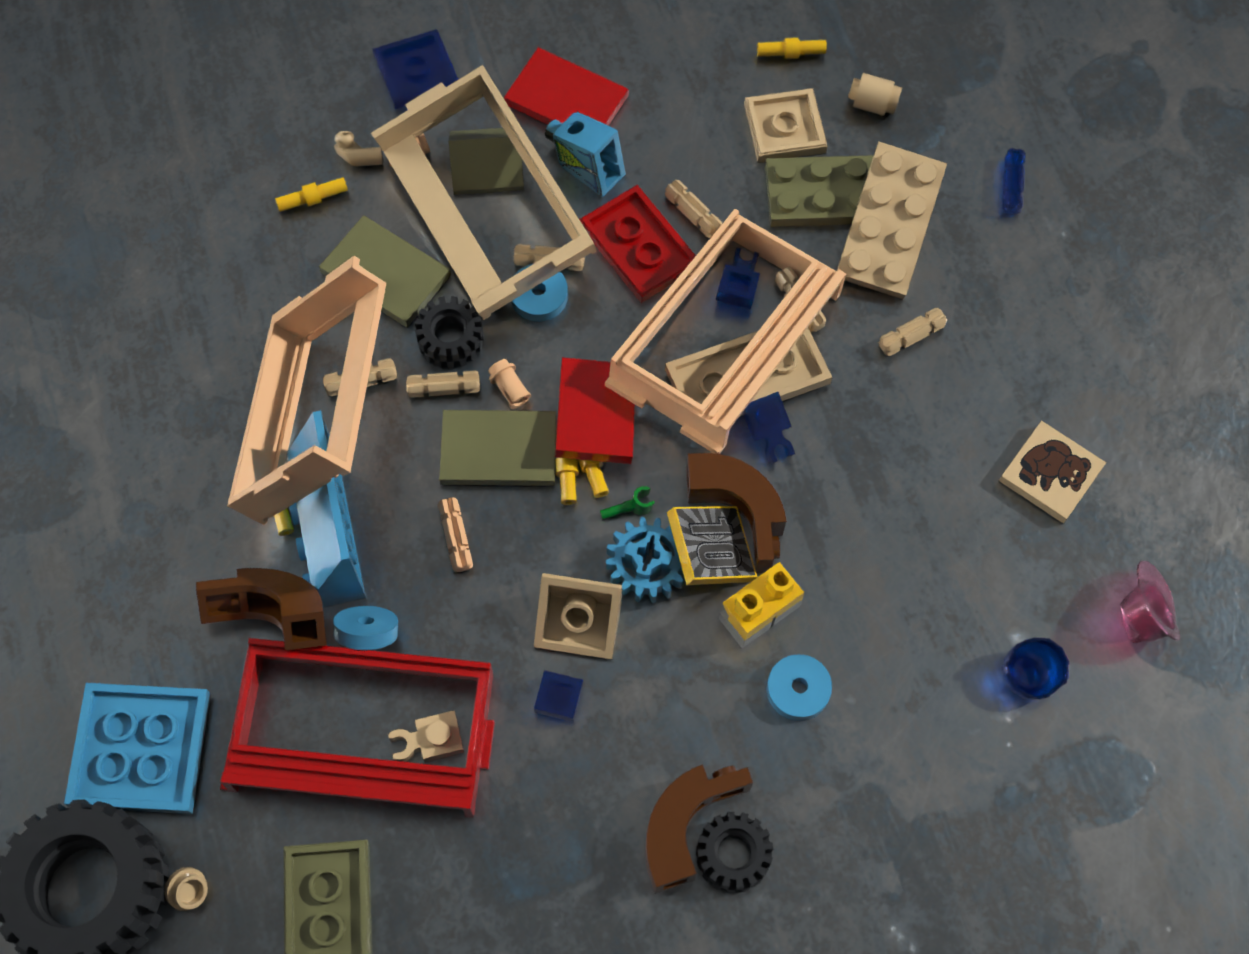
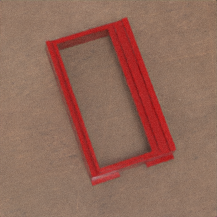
M248 639L249 647L239 690L231 739L229 741L224 772H222L220 781L221 791L238 793L239 786L434 806L462 809L465 817L474 818L480 769L489 770L495 720H487L493 682L491 663L372 650H356L334 646L285 650L284 641ZM269 659L478 681L466 768L247 745L263 660Z

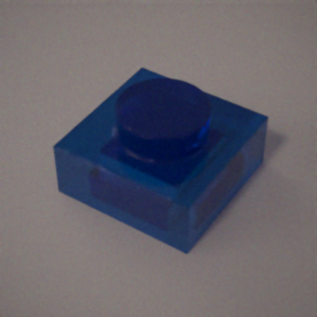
M544 670L534 706V713L574 722L584 684L583 679Z

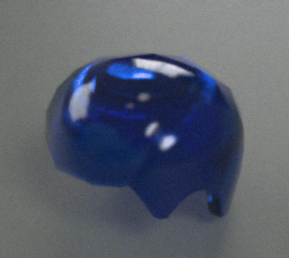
M1034 637L1016 644L1003 660L1002 673L1005 682L1013 693L1024 700H1042L1043 698L1051 697L1069 679L1070 661L1064 649L1049 638Z

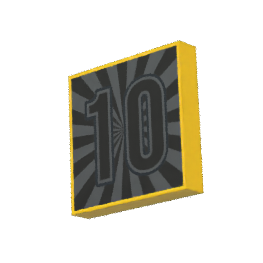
M737 506L673 507L667 512L686 585L747 583L757 578Z

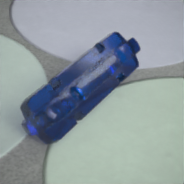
M1010 148L1005 156L1006 170H1004L1003 195L1005 198L1002 205L1005 213L1019 214L1024 205L1022 192H1024L1025 167L1023 165L1026 162V153L1023 149Z

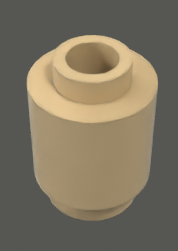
M863 73L861 80L853 79L848 99L854 100V108L885 116V113L894 115L902 87L895 86L894 81Z

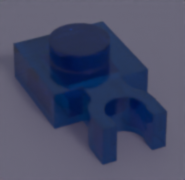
M736 247L732 265L725 264L715 300L751 309L760 273L754 272L759 253L754 252L753 259L745 261L740 258L741 248Z
M774 392L751 401L743 411L753 440L757 441L765 438L767 443L765 453L768 462L774 463L778 461L774 454V449L777 445L784 447L786 456L794 455L795 451L791 442L785 439L782 433L783 430L792 426L779 392Z

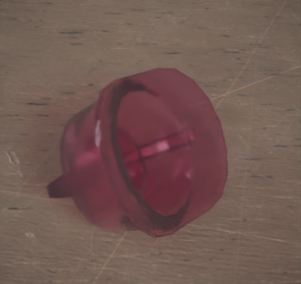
M1140 561L1137 565L1138 585L1120 604L1123 614V626L1127 637L1132 643L1142 641L1155 642L1166 637H1171L1173 640L1178 641L1181 636L1176 623L1175 606L1170 589L1154 565L1148 561Z

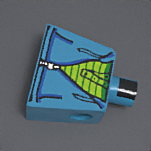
M579 112L573 113L564 123L553 120L548 124L545 130V137L555 144L561 167L600 196L604 197L626 175L618 130Z

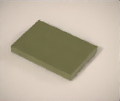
M365 215L362 216L319 266L320 272L327 276L352 256L359 258L360 266L386 282L381 312L406 328L409 327L419 315V311L422 308L424 309L451 276V271L448 267Z
M443 410L440 485L555 486L556 411Z
M368 840L284 846V954H372L370 848Z

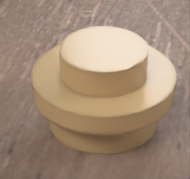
M184 867L175 871L165 885V898L168 904L181 911L194 909L202 904L208 891L205 876L199 870L192 867Z

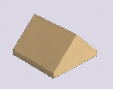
M542 573L534 647L612 659L622 604V585Z

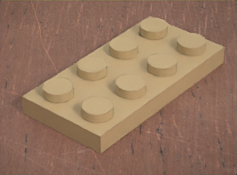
M878 142L836 270L840 269L846 273L845 281L900 299L905 298L947 163Z
M808 327L740 416L831 384L833 377ZM758 331L665 363V371L672 387L702 404Z

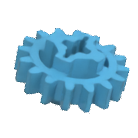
M640 517L639 527L635 528L628 521L625 523L626 534L618 531L613 533V541L616 545H607V555L612 558L606 560V570L614 571L610 575L612 584L622 582L623 596L632 590L635 592V601L640 602L643 594H649L651 602L655 603L657 593L662 592L667 598L671 597V585L682 588L684 579L681 575L684 574L671 527L661 528L660 518H656L653 525H647L645 517ZM660 542L666 544L671 552L665 551ZM650 549H653L652 557L654 558L647 565L646 571H643V561L647 555L649 556ZM623 563L625 564L626 568L632 569L636 576L635 578L628 574V572L625 570L623 566ZM660 576L664 577L658 581L651 582Z

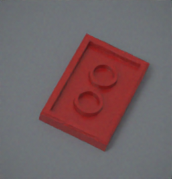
M538 47L504 96V100L509 107L547 125L553 120L564 123L573 113L579 112L609 126L626 101L629 89Z
M638 184L579 219L596 248L640 303L672 285L696 256Z
M562 357L555 446L556 458L622 464L632 463L635 404L605 386V381L610 375L611 362Z

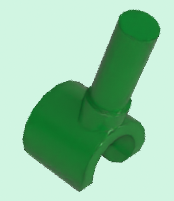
M641 486L634 491L632 499L600 510L602 519L631 511L640 516L648 514L653 508L655 501L644 504L638 499L648 496L651 489L647 486Z

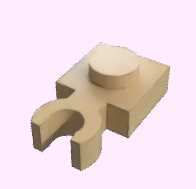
M455 710L415 720L416 732L410 733L404 729H396L388 734L391 742L399 740L407 742V747L404 751L392 754L394 761L408 762L418 752H422L424 762L464 753Z

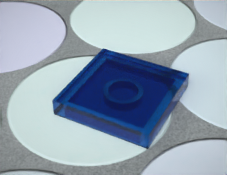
M437 29L372 49L374 59L395 110L406 107L405 104L441 82L447 87L459 80Z

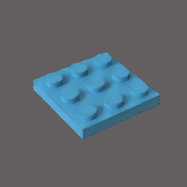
M86 683L64 805L70 808L72 800L85 799L92 805L96 801H101L112 805L117 810L121 809L124 811L193 814L211 693L207 689Z

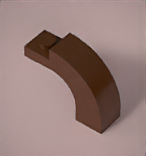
M715 453L687 454L686 480L688 504L720 503L727 506H737L738 512L746 519L751 529L756 573L766 572L773 566L774 559L780 558L779 536H783L787 522L783 504L772 484L751 465L734 457Z
M241 568L237 569V577L196 582L201 624L240 619H260L269 621L282 630L285 650L327 645L321 596L312 584L297 575L275 569Z
M702 764L679 776L660 796L650 816L645 844L646 865L655 894L695 880L697 873L686 843V828L693 816L704 807L750 792L753 781L748 767L737 770L734 765L724 767L712 773L713 779L708 780Z

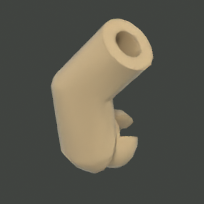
M341 131L336 134V144L334 145L336 153L351 166L383 165L381 147L361 148L354 142V135L351 132Z

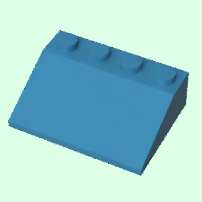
M321 410L312 412L287 452L288 462L314 445L327 451L330 434ZM339 474L337 478L333 477L331 482L289 506L294 526L300 524L302 537L296 538L299 558L301 561L307 560L309 573L302 574V577L319 592L323 608L366 598L342 475Z

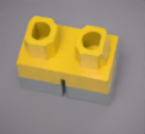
M778 562L723 602L724 610L719 613L718 619L741 648H744L770 629L771 624L774 626L799 608L804 591L782 564Z

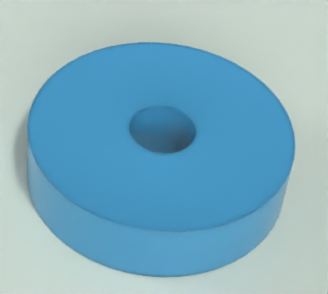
M532 264L521 268L515 273V275L523 271L524 269L528 268ZM559 272L512 300L511 305L521 317L536 322L547 321L558 316L565 308L568 300V286L564 275ZM535 290L544 291L542 295L533 294Z
M376 606L347 608L337 613L333 619V637L337 643L351 649L375 650L384 648L395 642L398 637V617L390 610Z
M801 654L787 656L777 662L770 672L766 687L767 697L775 711L787 719L794 721L812 719L825 709L831 697L832 681L830 674L825 666L813 657ZM801 682L805 685L806 691L804 693H797L793 690L792 684Z

